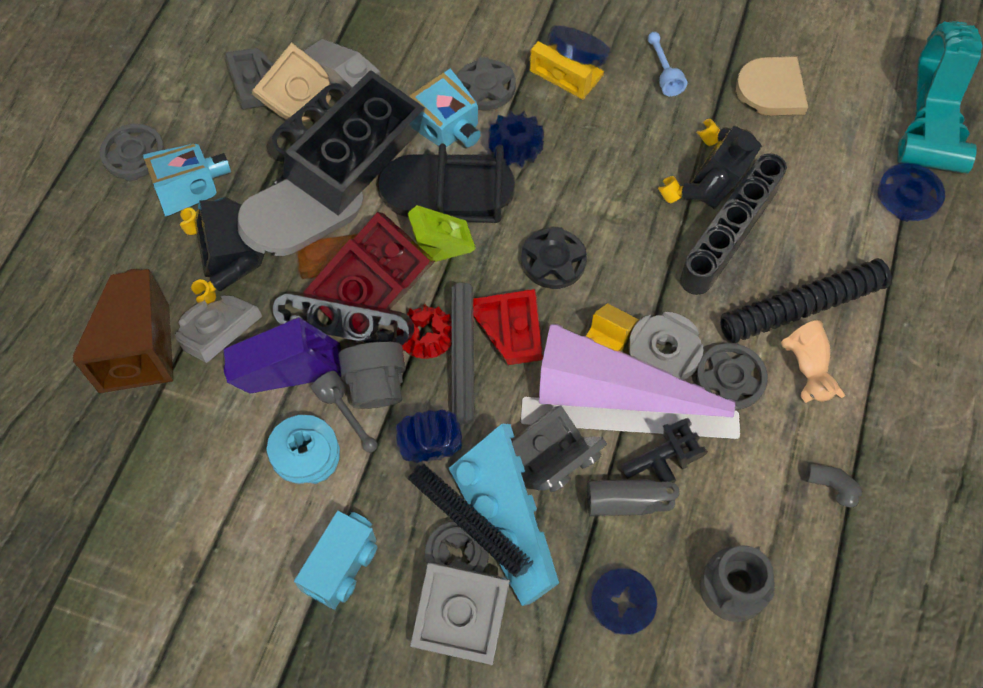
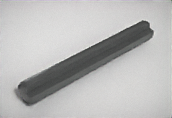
M458 282L452 287V420L458 424H469L475 419L473 286L470 283Z

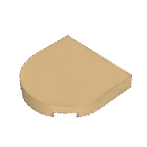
M291 42L252 90V95L279 116L288 120L322 89L329 85L330 82L328 74L321 65ZM331 95L326 96V102L328 104L331 99ZM302 116V122L313 120L309 116Z
M797 57L758 58L750 61L741 69L736 82V93L742 103L745 104L746 102L749 106L757 109V113L762 115L806 114L808 104Z

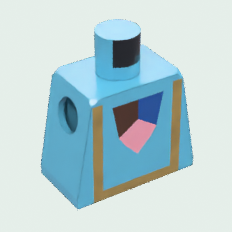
M448 69L409 95V97L425 107L419 133L437 146L444 143L448 147L459 139L466 147H471L480 139L481 132L476 128L478 124V105L451 69Z
M190 144L143 155L165 216L199 203V200H207L214 197L217 191L212 178L231 173L225 153L204 158L199 144Z

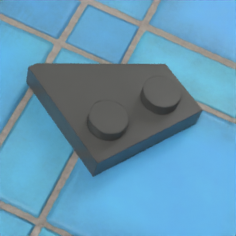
M258 48L225 52L226 63L241 108L264 106L265 104L252 95V90L274 63H271L268 57Z

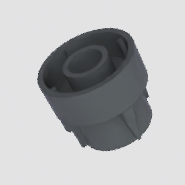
M366 343L352 346L339 352L341 378L346 381V384H349L353 408H380L402 401L400 383L403 382L402 373L405 372L406 368L403 347L400 343Z
M736 546L722 549L712 556L701 573L700 592L705 604L715 615L727 621L743 622L754 618L769 604L775 594L774 570L770 560L760 551L759 546L756 548ZM731 575L740 577L746 585V592L742 593L734 589L729 584L727 577Z

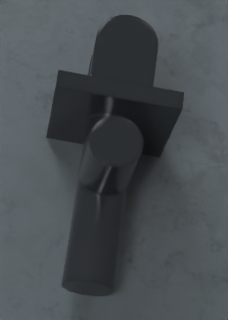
M682 419L670 426L668 424L663 425L664 437L667 442L621 464L620 466L626 478L628 479L652 467L659 482L675 483L676 478L666 462L667 459L675 456L683 470L687 468L688 464L705 456L708 451L704 446L700 447L698 443L700 437L697 432L691 431L690 426L692 423L690 419ZM680 433L682 438L677 440L674 435ZM685 447H688L690 451L687 454H684L682 450Z

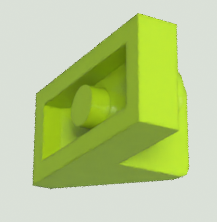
M418 205L408 212L413 228L412 232L417 244L435 262L471 253L476 249L466 220Z

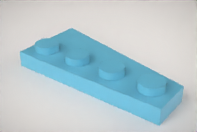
M501 424L450 466L449 470L468 504H471V508L474 507V511H478L477 514L481 513V517H485L484 520L487 519L488 523L491 522V526H495L494 530L498 528V532H502L501 536L505 535V539L508 537V542L512 541V545H516L515 549L519 547L518 552L522 550V555L527 554L526 558L530 557V561L533 560V565L528 568L527 573L519 576L517 579L500 564L507 579H510V585L518 600L524 606L533 603L559 584V580L544 532L538 530L534 517V511L537 510L533 496L527 494L521 474L525 472L521 457L515 455L511 439L514 438L511 424Z

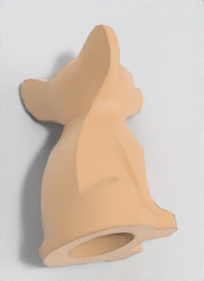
M814 320L808 322L781 341L783 348H786L787 351L792 350L795 353L799 370L807 377L806 386L801 392V398L805 403L814 399L820 402L829 401L836 394L841 398L845 396L837 381L828 373L830 344L822 321Z

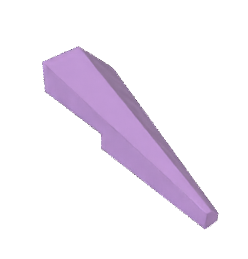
M559 324L550 325L541 365L539 404L734 417V400H727L705 390L704 387L690 384L674 377L665 370L621 351H614L594 342L591 338L568 331Z

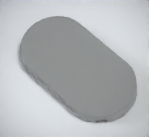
M286 179L251 196L241 205L238 213V233L241 239L257 252L265 254V251L275 252L274 256L290 255L353 221L357 217L362 205L363 194L361 192L338 216Z

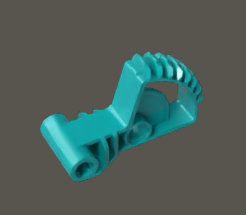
M958 21L943 22L927 38V42L918 59L916 117L898 143V163L966 174L971 171L975 162L977 147L975 143L965 142L970 132L963 124L965 118L960 113V104L981 58L983 45L979 31L975 26Z

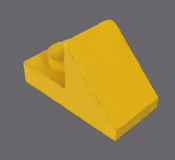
M607 303L594 313L592 325L586 337L614 351H622L639 319Z

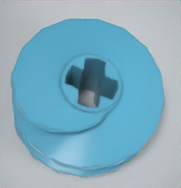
M297 415L285 419L274 428L268 438L267 455L275 472L284 480L296 484H316L326 480L335 472L340 460V447L334 430L324 420L313 415ZM307 446L308 451L300 453V448Z

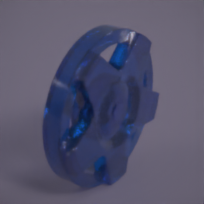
M904 163L891 167L882 176L877 190L878 199L881 200L885 208L896 215L897 219L907 222L909 220H925L934 216L945 200V189L939 177L931 170L917 164ZM910 173H915L922 177L914 178ZM892 176L894 184L886 185L887 179ZM933 189L936 191L937 201L929 194Z

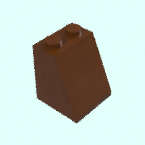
M130 269L124 273L110 275L74 351L73 362L98 393L174 381L169 304L149 269Z

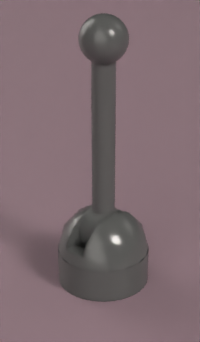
M330 371L319 377L311 386L315 395L324 403H336L363 441L362 447L364 451L368 453L374 452L378 446L377 441L366 434L342 400L345 386L338 373Z

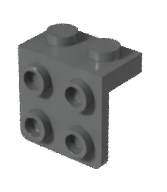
M562 406L554 407L511 439L515 455L520 456L525 472L521 474L526 489L538 491L549 489L550 492L557 491L566 485L571 479L569 474L579 466L586 468L596 462L601 457L599 451L607 445L603 437H582Z

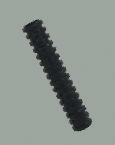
M879 258L856 265L851 269L842 270L841 273L837 272L831 276L823 277L821 280L817 279L812 281V283L803 284L802 287H795L791 291L787 290L782 292V294L773 295L772 298H764L761 302L756 301L752 305L748 304L742 306L741 309H734L731 313L725 312L721 315L720 319L722 332L730 343H738L740 339H749L750 336H757L760 332L765 333L770 331L771 328L776 329L781 325L790 324L791 321H798L801 317L806 318L811 314L820 313L821 310L825 311L831 307H837L841 303L844 304L850 302V300L859 299L860 296H867L870 293L878 292L880 289L889 288L892 280L891 272L887 264Z

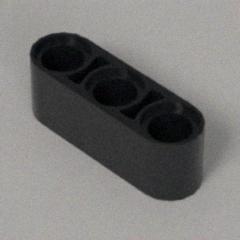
M331 83L322 89L275 130L267 142L269 155L276 161L284 162L285 151L278 146L277 138L286 137L293 145L308 130L302 123V116H309L316 123L331 108L326 102V96H334L339 101L348 92V89L338 83Z

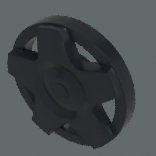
M551 227L535 232L527 238L521 253V265L527 277L537 285L550 289L565 288L574 284L583 275L587 262L584 244L574 234L563 230L561 227ZM527 254L536 260L532 267L529 266ZM581 260L578 270L574 272L572 263ZM554 274L559 280L545 279V277Z

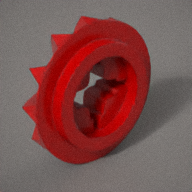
M425 303L421 308L409 309L407 315L414 323V334L407 343L402 345L403 350L409 355L420 359L435 358L445 353L452 345V319L450 314L447 315L439 306L436 308L428 307ZM432 322V331L434 333L427 332L424 337L422 336L419 339L420 330L418 326L425 327L427 323ZM398 328L397 336L404 333V329Z

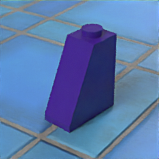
M299 317L225 348L224 374L227 383L249 394L312 383L330 371H336L341 377L338 355L341 347L339 342Z

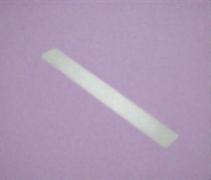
M524 397L522 399L521 423L524 425H531L554 407L562 406L576 428L664 434L663 425L668 424L670 426L682 419L689 418L692 423L690 426L691 431L697 432L699 436L738 439L740 437L739 413L737 411L734 412V417L539 404V398Z

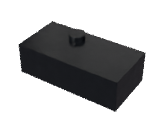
M370 70L285 151L283 177L339 216L419 133L425 107Z

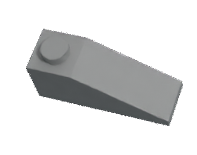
M325 39L319 40L303 51L321 65L328 74L330 84H341L348 91L370 70L381 77L380 71L359 52Z

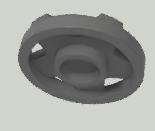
M488 57L477 58V61L467 64L457 74L462 84L469 88L468 92L476 101L478 110H493L504 106L512 99L516 90V78L512 68ZM510 81L511 85L509 90L507 91V89L504 87V84ZM489 97L494 99L493 101H482Z
M128 124L113 130L106 136L100 147V158L109 173L127 181H133L149 174L143 155L165 150V146L160 134L152 127L144 124ZM136 132H137V133H141V134H140L139 136H137V137H132V136L129 134V133H136ZM115 142L116 149L108 152L111 145ZM156 142L158 144L157 150L153 149Z
M724 343L712 347L702 356L697 368L696 380L697 385L704 387L705 390L713 393L711 390H716L720 397L734 400L735 410H739L755 404L761 398L767 386L768 374L764 362L754 351L743 345ZM726 352L738 353L741 356L732 359ZM710 359L713 369L704 372V366ZM755 366L759 372L760 382L751 375ZM740 395L750 397L748 399L738 401Z

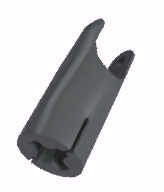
M653 480L588 481V513L592 517L652 514L653 512L670 511L675 506V499L678 498L680 490L673 482H656ZM671 488L673 493H668L666 489ZM662 501H668L669 504L664 505Z

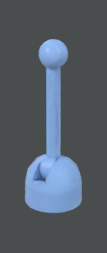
M652 32L648 35V42L654 45L664 69L659 78L660 87L664 95L676 96L686 89L688 84L686 77L680 69H673L669 66L659 43L660 35L657 32Z

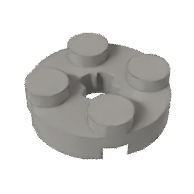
M663 312L662 316L651 317V315L643 317L634 326L628 343V355L665 370L681 380L687 379L696 371L704 351L697 327L686 317L673 312ZM666 341L672 344L671 350H675V352L671 354L661 353L659 348H656V344L664 345Z

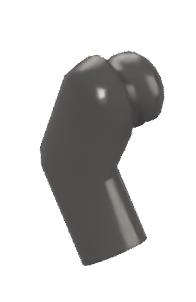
M808 464L806 482L832 486L839 491L836 499L842 506L853 508L859 504V496L862 495L861 485L845 471L835 467Z

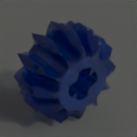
M510 110L508 117L498 115L496 123L491 124L489 128L488 147L490 152H493L494 157H496V148L498 145H502L503 160H505L508 166L514 162L518 163L522 168L525 160L534 163L537 154H541L544 148L543 126L538 125L536 116L527 118L525 111L520 115H514Z
M443 409L438 411L428 410L422 413L416 412L413 416H406L396 425L397 447H399L402 458L406 461H413L415 463L427 461L429 463L433 460H442L444 457L454 455L455 452L462 448L461 427L455 413L446 412Z

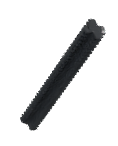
M425 463L422 466L418 464L415 467L413 473L408 476V480L446 513L451 520L456 522L464 532L483 547L488 554L494 557L516 579L527 573L528 568L533 565V560L530 561V557L526 558L527 554L522 555V550L518 552L519 547L515 549L516 545H512V541L508 542V537L505 539V535L501 536L502 532H498V528L494 530L495 526H491V522L488 523L487 519L484 520L485 517H481V513L477 514L478 511H474V507L471 508V504H468L467 501L464 502V498L461 499V495L458 496L457 492L454 493L455 490H451V487H448L444 480L438 479L439 476H435V472L432 473V470H429Z

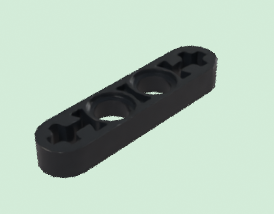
M301 292L283 294L274 301L273 314L280 324L300 317L327 335L367 343L396 342L403 345L414 334L412 319L407 314L399 311ZM292 302L294 308L303 310L309 308L308 313L301 312L291 316V311L285 309V305ZM321 306H327L333 311L334 321L331 325H324L320 322L318 310ZM355 313H362L368 318L369 328L366 332H359L354 328L352 318ZM395 321H398V328L404 329V333L394 338V331L388 329H381L376 335L379 325L389 326L395 323Z

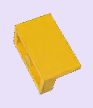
M538 41L531 49L530 71L582 100L604 75V71L553 43L547 46Z

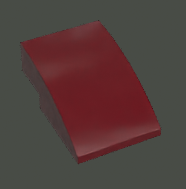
M377 212L354 239L347 241L303 293L390 310L433 265L435 260L387 215ZM321 306L319 309L334 321L333 311L327 306ZM355 313L352 318L354 328L359 332H366L369 328L368 318L362 313Z

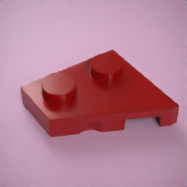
M535 289L473 299L474 318L507 365L543 360L542 336Z

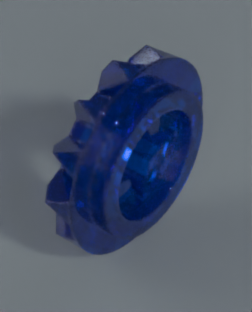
M625 568L611 570L604 574L594 586L591 599L592 611L597 617L600 626L606 627L615 635L629 634L633 636L647 628L654 619L657 611L656 592L650 581L641 573ZM626 587H629V601L637 607H628L621 618L618 617V604L613 602L612 598H619Z

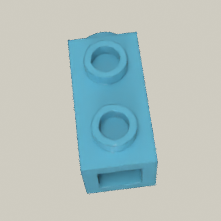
M337 511L294 580L299 590L333 610L336 609L340 601L345 603L356 586L354 577L362 565L368 566L377 550V545L375 544L376 537L373 529L370 528L371 522L354 512H351L350 516Z

